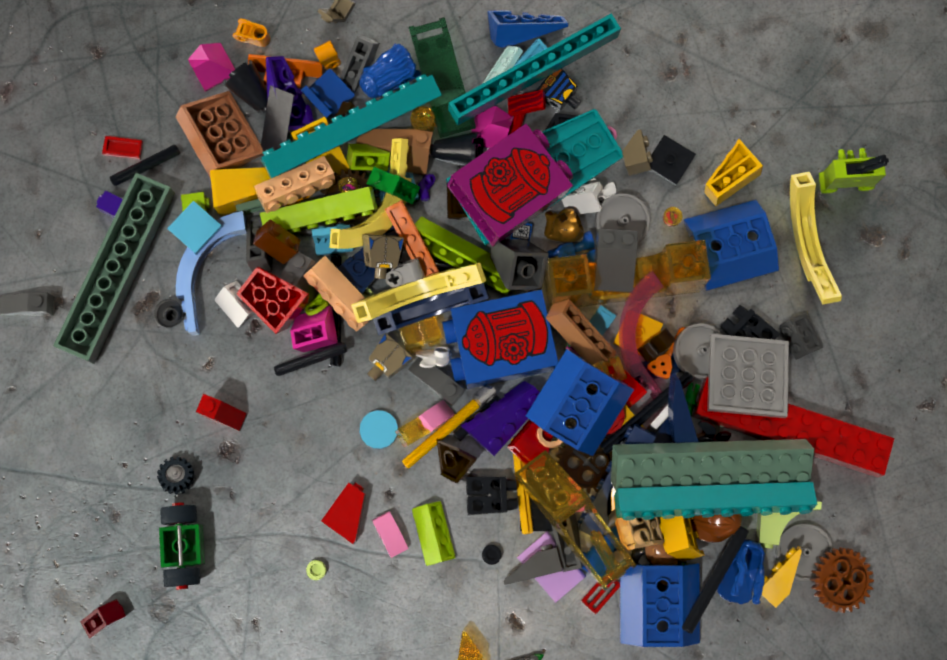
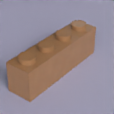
M568 299L553 304L546 319L580 357L597 369L610 366L616 351L572 301Z

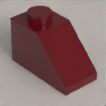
M115 599L95 609L81 620L80 623L90 639L125 618L126 615L122 605Z

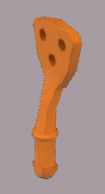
M681 327V328L678 329V332H677L676 336L674 337L675 339H676V337L678 336V334H679L683 329H685V327ZM672 343L665 354L658 356L648 364L647 369L655 376L669 379L672 370L671 356L674 343Z

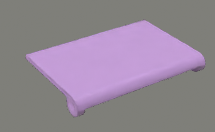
M547 531L517 558L523 564L537 551L541 550V546L552 544L553 547L557 546L556 541ZM581 569L556 572L536 577L535 579L556 603L583 580L586 575Z

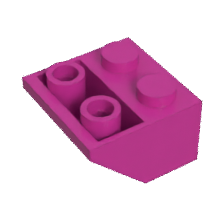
M332 306L325 307L321 312L311 316L304 313L296 317L290 330L294 350L308 352L338 343Z

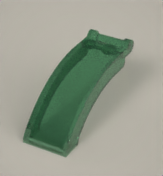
M445 17L439 18V21L414 27V25L409 26L421 75L425 73L427 77L433 75L442 94L429 101L439 137L443 138L475 129L474 117L457 125L448 110L449 102L466 92ZM438 28L442 29L440 34L422 39L417 38V34Z

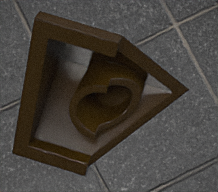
M437 439L440 475L458 483L474 464L477 457Z

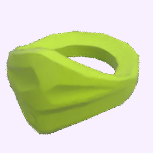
M319 293L306 306L305 312L311 316L321 312L330 304Z

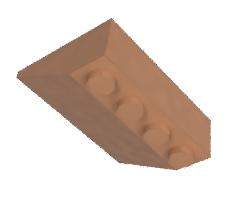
M230 91L180 106L176 119L209 177L210 170L237 169L263 155L261 144Z

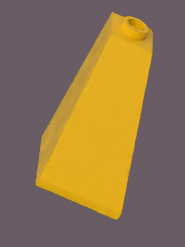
M265 167L210 170L215 210L220 217L237 211V204L258 199L254 186L270 179Z

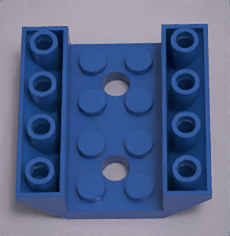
M757 200L683 220L688 236L693 238L703 269L700 274L706 291L779 271L777 246L766 212ZM748 232H755L757 240H750L747 236ZM718 242L721 245V249L719 251L713 250L711 243Z
M566 349L525 416L541 429L569 446L593 456L634 389L622 381L612 378L587 363L580 356ZM589 384L597 385V391L594 394L587 393L586 388ZM568 418L576 419L574 427L569 428L565 425Z
M620 563V643L640 647H685L700 643V621L692 634L682 629V625L700 595L699 563H679V565ZM660 580L667 581L668 586L664 591L657 589V583ZM660 621L668 623L665 631L657 629V624Z

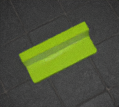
M441 501L413 508L412 513L426 566L455 559Z

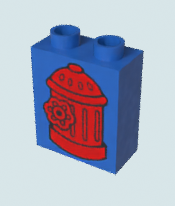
M542 290L451 308L452 320L443 321L442 325L446 344L457 342L460 357L450 359L455 382L465 380L466 388L472 389L554 370L558 363L550 323L546 319L547 309Z

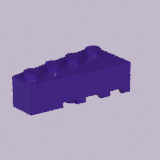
M523 381L507 392L501 400L490 404L488 409L482 413L479 412L474 416V419L468 423L465 422L461 427L484 450L495 456L527 421L528 418L525 415L540 392L535 386Z

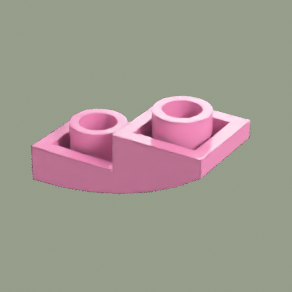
M442 400L418 418L421 420L422 425L432 432L451 419L455 413Z
M389 511L372 520L391 558L409 549Z

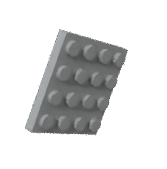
M711 334L707 411L786 418L788 411L789 341Z

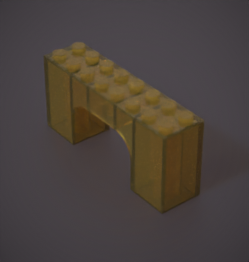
M705 240L666 244L658 254L636 258L633 293L594 291L595 263L588 262L587 254L547 259L544 274L549 309H551L553 304L568 299L576 307L699 293L711 279Z

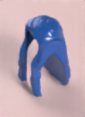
M394 44L391 49L382 53L372 66L363 68L359 84L363 92L369 98L374 99L382 97V94L390 90H397L400 85L421 76V72L416 70V64L413 62L407 48H404L401 44Z
M745 539L717 589L718 594L724 600L745 604L752 599L755 605L761 603L760 598L765 581L763 563L765 552L760 543L751 539Z

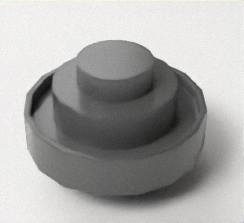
M165 299L156 305L154 317L161 326L166 328L173 327L181 321L183 309L177 301Z

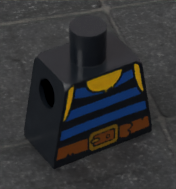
M563 69L547 76L536 89V91L543 90L545 92V103L559 111L566 104L575 110L581 103V100L575 96L578 88L577 84Z

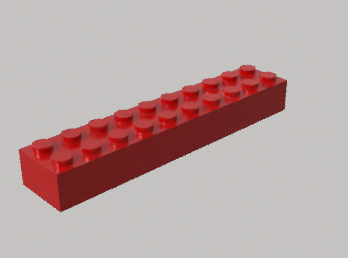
M708 377L703 380L692 417L709 421L710 423L721 425L724 428L761 440L806 439L814 448V457L877 478L885 475L895 438L792 404H788L786 418L707 411Z

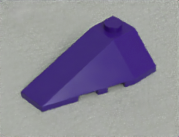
M284 56L266 57L267 99L270 85L273 86L274 91L276 87L294 94L287 135H291V132L314 122L309 104L306 105L301 96L303 93L301 89L297 88L293 80L294 75Z

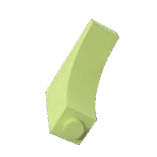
M817 501L818 505L813 511L821 510L822 502ZM792 512L788 515L772 513L767 516L758 513L756 541L763 548L773 549V545H779L785 526L800 513Z

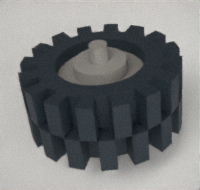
M170 457V461L164 460L165 464H160V470L157 471V478L165 492L168 491L169 494L175 493V495H179V492L185 493V489L189 490L191 488L190 485L194 483L193 478L195 479L191 464L186 459H181L180 457L176 459Z

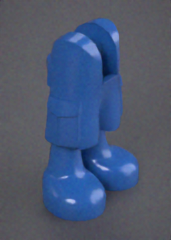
M591 231L585 232L583 240L577 244L566 242L560 244L557 248L547 251V260L556 257L559 259L558 262L547 265V271L572 270L579 268L580 263H591L595 266V243ZM590 250L589 252L579 256L575 254L576 252Z

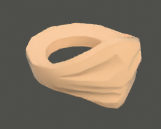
M540 427L537 429V438L545 447L555 448L563 443L558 438L556 441H546L542 436L543 429Z

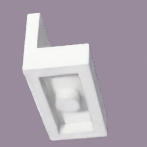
M600 182L584 184L563 198L562 202L565 209H574L578 215L600 212L602 207L597 198L602 190Z
M235 281L222 288L215 298V302L239 328L247 318L255 315V313L236 294L242 286Z

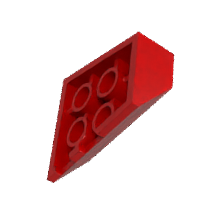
M260 267L255 268L236 293L275 334L288 329L308 304L309 293Z

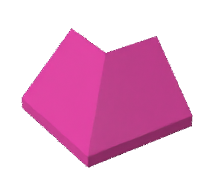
M221 43L200 44L188 59L205 92L221 84L224 79L229 80L231 78L229 74L235 70Z
M493 106L475 116L471 133L481 132L479 138H483L484 147L490 149L509 135L514 117L499 107Z

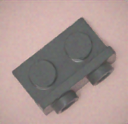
M807 313L790 319L779 326L786 341H789V348L796 360L823 348Z

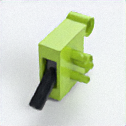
M865 148L859 149V158H855L853 150L847 151L846 159L844 149L838 150V160H833L823 172L819 173L820 191L826 194L836 192L838 188L858 187L859 191L872 190L886 176L885 166L889 159L884 154L867 158Z

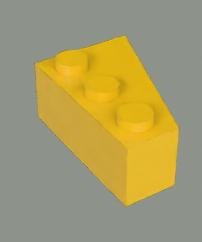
M738 139L735 146L726 155L724 161L707 181L704 193L715 206H718L759 177L763 165L744 143Z
M675 516L671 519L660 517L661 523L659 526L664 535L663 547L667 554L683 562L705 556L704 551L699 550L696 538L699 537L698 532H693L690 520L693 517L683 518L682 516Z

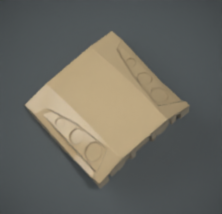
M657 517L650 520H644L643 518H635L628 521L623 520V518L616 519L615 524L620 542L628 550L661 545L665 541Z

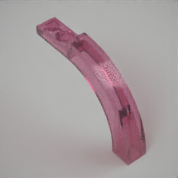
M651 269L636 283L625 301L619 323V344L628 372L633 378L641 376L639 381L644 388L649 387L652 391L650 396L654 400L663 391L641 361L635 341L636 326L643 307L657 291L664 287Z

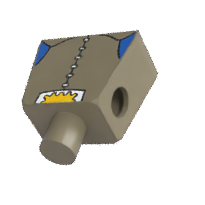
M362 234L365 265L375 268L374 278L386 279L387 268H397L404 238L395 235Z
M385 333L369 357V361L374 367L367 375L375 382L382 374L390 379L414 359Z

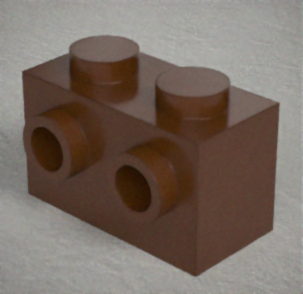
M270 219L257 230L253 244L282 264H285L298 253L301 240Z

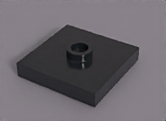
M664 135L651 154L653 162L650 163V171L676 186L696 154Z

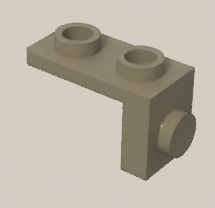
M334 0L330 9L319 8L317 12L328 23L345 22L356 3L352 0Z

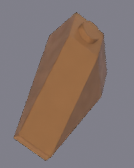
M372 129L357 137L356 144H368L390 152L389 164L391 160L392 139H408L407 172L427 175L431 154L430 149L433 143V132L416 129Z

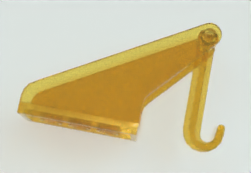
M546 450L514 473L527 494L604 591L608 589L607 585L609 583H614L625 575L627 569L630 567L634 569L636 567L633 559L595 509L589 496ZM582 507L624 558L620 563L616 561L601 532L593 530L590 540L607 569L605 571L606 574L602 577L598 575L562 524L563 521Z

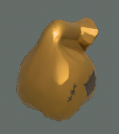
M564 209L558 214L551 211L545 213L547 222L544 235L547 239L568 243L576 242L584 236L585 232L581 220L574 209Z

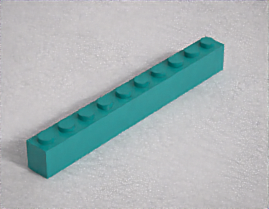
M611 13L450 101L448 110L456 124L460 125L618 38L621 27Z
M425 73L415 78L417 82L411 85L409 82L400 85V90L395 93L390 90L382 94L383 98L378 101L374 98L365 102L366 107L362 109L357 106L349 110V115L342 117L340 114L332 118L333 123L327 126L325 123L314 127L315 131L310 134L308 131L297 135L298 140L291 142L289 139L281 143V148L275 151L272 147L262 152L264 156L260 159L270 179L441 96L442 94L433 75L427 77Z
M813 482L617 488L614 494L616 518H623L626 521L635 518L650 520L655 517L671 519L675 516L692 518L700 515L704 518H709L714 515L730 517L734 514L750 516L756 513H761L763 516L771 515L772 513L788 515L792 512L808 514L818 505Z

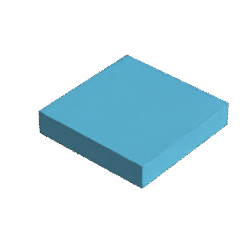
M193 201L167 229L197 255L218 233L222 225Z

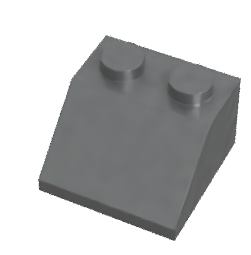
M298 251L289 260L279 278L309 293V304L317 297L319 292L307 282L304 275L316 262Z

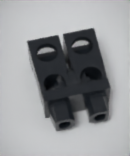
M741 305L732 313L740 321L735 325L727 318L720 326L727 335L775 340L780 335L771 325L755 314L752 309L748 311Z
M506 476L466 477V496L486 495L482 497H467V516L507 513V511L518 509L517 498H507V491L517 490V480L506 479Z

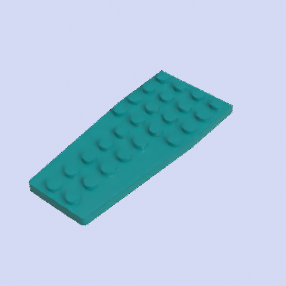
M595 109L542 131L550 145L547 152L555 162L558 160L564 161L573 175V179L570 180L573 186L563 198L617 163L623 157L622 150ZM463 208L484 245H488L489 241Z

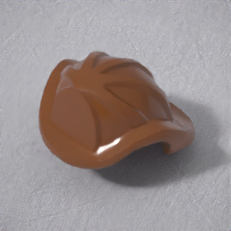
M734 514L730 517L714 515L704 518L700 515L694 516L690 521L693 532H698V539L715 543L722 542L734 534L741 526L742 516L741 514Z

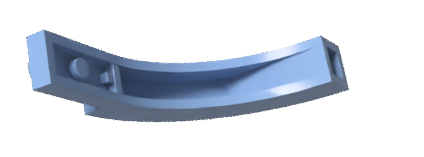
M243 211L217 219L216 221L222 225L218 233L197 255L187 247L181 258L176 276V297L180 300L184 299L182 301L183 312H186L187 318L184 320V327L192 336L200 335L195 301V282L199 268L207 255L219 244L230 238L246 234L247 221Z

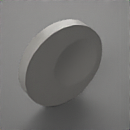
M621 193L606 198L600 204L602 209L595 214L596 231L598 229L638 231L637 244L645 238L649 230L650 217L646 206L639 198Z
M698 323L688 326L678 334L674 342L673 355L677 366L683 373L689 372L694 379L702 380L709 376L710 335H722L719 330L708 324Z
M797 524L789 527L781 534L780 543L775 548L776 560L782 563L787 558L785 554L792 547L796 548L799 545L802 552L794 579L798 581H811L810 579L816 576L811 571L818 569L814 563L820 564L819 556L826 558V551L832 553L833 545L828 535L819 527L811 524Z

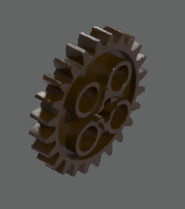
M349 168L347 174L341 169L340 176L334 172L336 183L326 188V190H320V192L324 194V197L348 192L342 189L343 184L346 182H351L353 187L359 185L358 189L371 186L366 184L369 178L366 179L367 174L365 172L360 176L359 170H356L353 174V171ZM374 190L376 202L381 201L380 198L376 197L380 193L379 190ZM360 213L355 216V219L346 221L343 218L336 219L337 223L333 225L336 226L341 223L350 225V227L356 226L367 220L371 215L362 216Z
M605 437V438L603 439V441L601 442V444H602L604 441H606L608 438ZM563 442L564 448L558 447L561 454H555L556 457L560 458V461L555 462V465L560 466L556 472L563 473L560 480L567 479L565 482L566 486L572 483L571 489L573 491L579 487L580 493L583 492L584 488H586L588 494H590L591 488L597 492L596 486L600 478L604 479L608 473L605 469L610 460L612 461V451L606 454L600 448V445L593 456L578 451L584 458L590 457L589 462L600 471L597 474L590 466H583L584 461L573 453L575 448ZM602 455L605 458V462L602 466H597L595 459ZM571 457H575L578 461L577 466L574 468L568 466V460ZM586 470L592 472V478L588 481H585L582 477L583 472Z

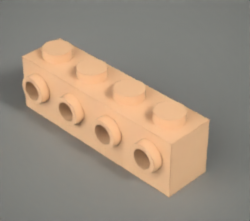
M325 156L254 187L265 212L269 213L287 204L295 203L298 199L305 196H311L321 189L329 188L336 182L334 172Z
M324 256L304 277L320 293L321 297L334 308L335 312L340 314L347 324L357 332L368 321L357 323L351 304L365 299V297Z

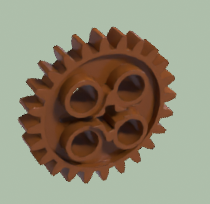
M840 547L839 550L832 548V553L826 551V558L819 556L821 563H814L818 569L811 571L816 575L810 579L815 582L811 589L817 590L814 596L820 597L818 602L825 604V608H831L835 612L838 610L842 613H845L846 610L852 612L853 607L859 609V602L866 603L863 599L864 596L870 597L867 590H873L869 586V583L874 582L873 579L869 578L873 571L867 570L870 564L864 563L866 558L860 556L859 552H853V549L847 548L846 550V548ZM840 562L841 568L837 570V565ZM856 572L857 577L853 580V575ZM831 580L832 584L828 588V581ZM847 590V596L844 598V591Z

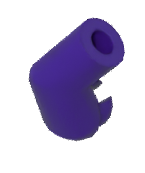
M433 174L425 175L418 183L422 202L430 200L428 190L436 180Z

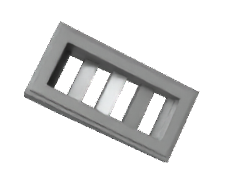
M485 385L472 398L481 408L496 396V390L491 386Z

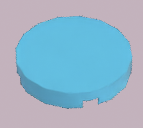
M376 410L368 413L362 419L359 432L367 446L374 449H383L395 441L398 435V425L391 414Z

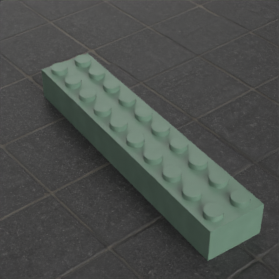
M135 173L55 340L54 347L95 364L172 201L175 192L171 187Z
M806 439L613 445L611 483L616 491L617 488L811 482L814 448Z

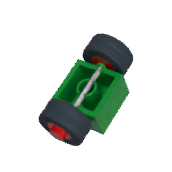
M179 502L160 509L161 524L175 525L159 527L161 568H178L163 570L164 587L176 586V590L188 589V585L200 584V569L198 567L186 568V566L205 565L203 525H184L197 522L196 505H184V502Z

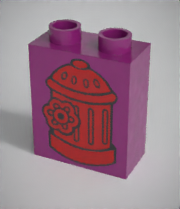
M524 124L453 173L447 184V187L492 247L563 198L573 186L570 182L573 179L570 168L562 160L554 161L547 152L550 145L546 136L538 129L532 132L527 124Z

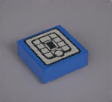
M526 223L512 233L511 239H526L530 241L532 224Z

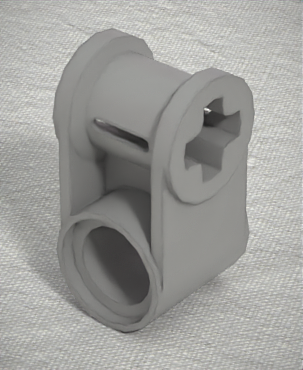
M418 258L398 265L397 268H392L386 275V283L390 287H398L425 277Z

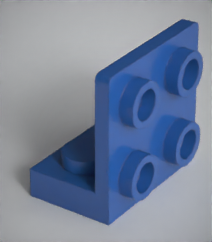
M328 69L309 88L306 85L301 89L302 93L328 121L337 114L343 101L350 102L355 97V94L332 69Z

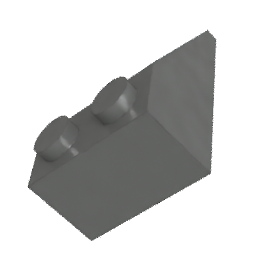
M598 229L595 240L594 291L633 293L638 231Z

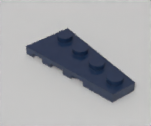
M393 225L383 234L398 236ZM363 247L355 255L345 260L339 267H336L362 295L376 279L374 278L375 268L365 265Z

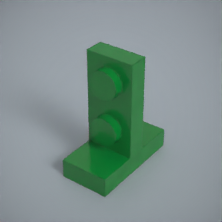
M373 167L366 183L410 204H413L420 189L419 186L376 167Z

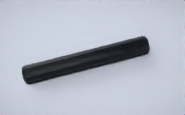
M172 145L110 176V181L114 186H117L133 178L135 173L141 174L179 155L180 151L176 145Z
M341 342L276 365L274 367L275 374L281 376L346 353L347 347L345 343Z

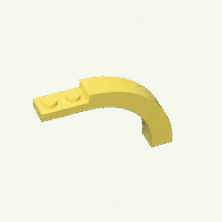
M392 139L389 173L411 182L412 178L405 177L407 172V154L409 151L408 139ZM385 193L380 206L367 220L350 228L331 229L329 248H356L363 246L362 234L383 235L393 225L385 208L402 199Z
M810 172L791 175L790 180L791 220L798 255L808 282H812L822 305L839 302L842 299V295L827 266L817 233L815 220L816 183Z
M476 263L456 269L444 270L427 275L415 282L392 287L351 304L357 323L364 322L430 296L484 283L486 278L481 263Z

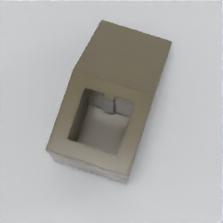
M641 129L636 131L622 151L629 176L651 170L650 163L653 162L651 152H647L646 148L649 146L647 135L643 136Z

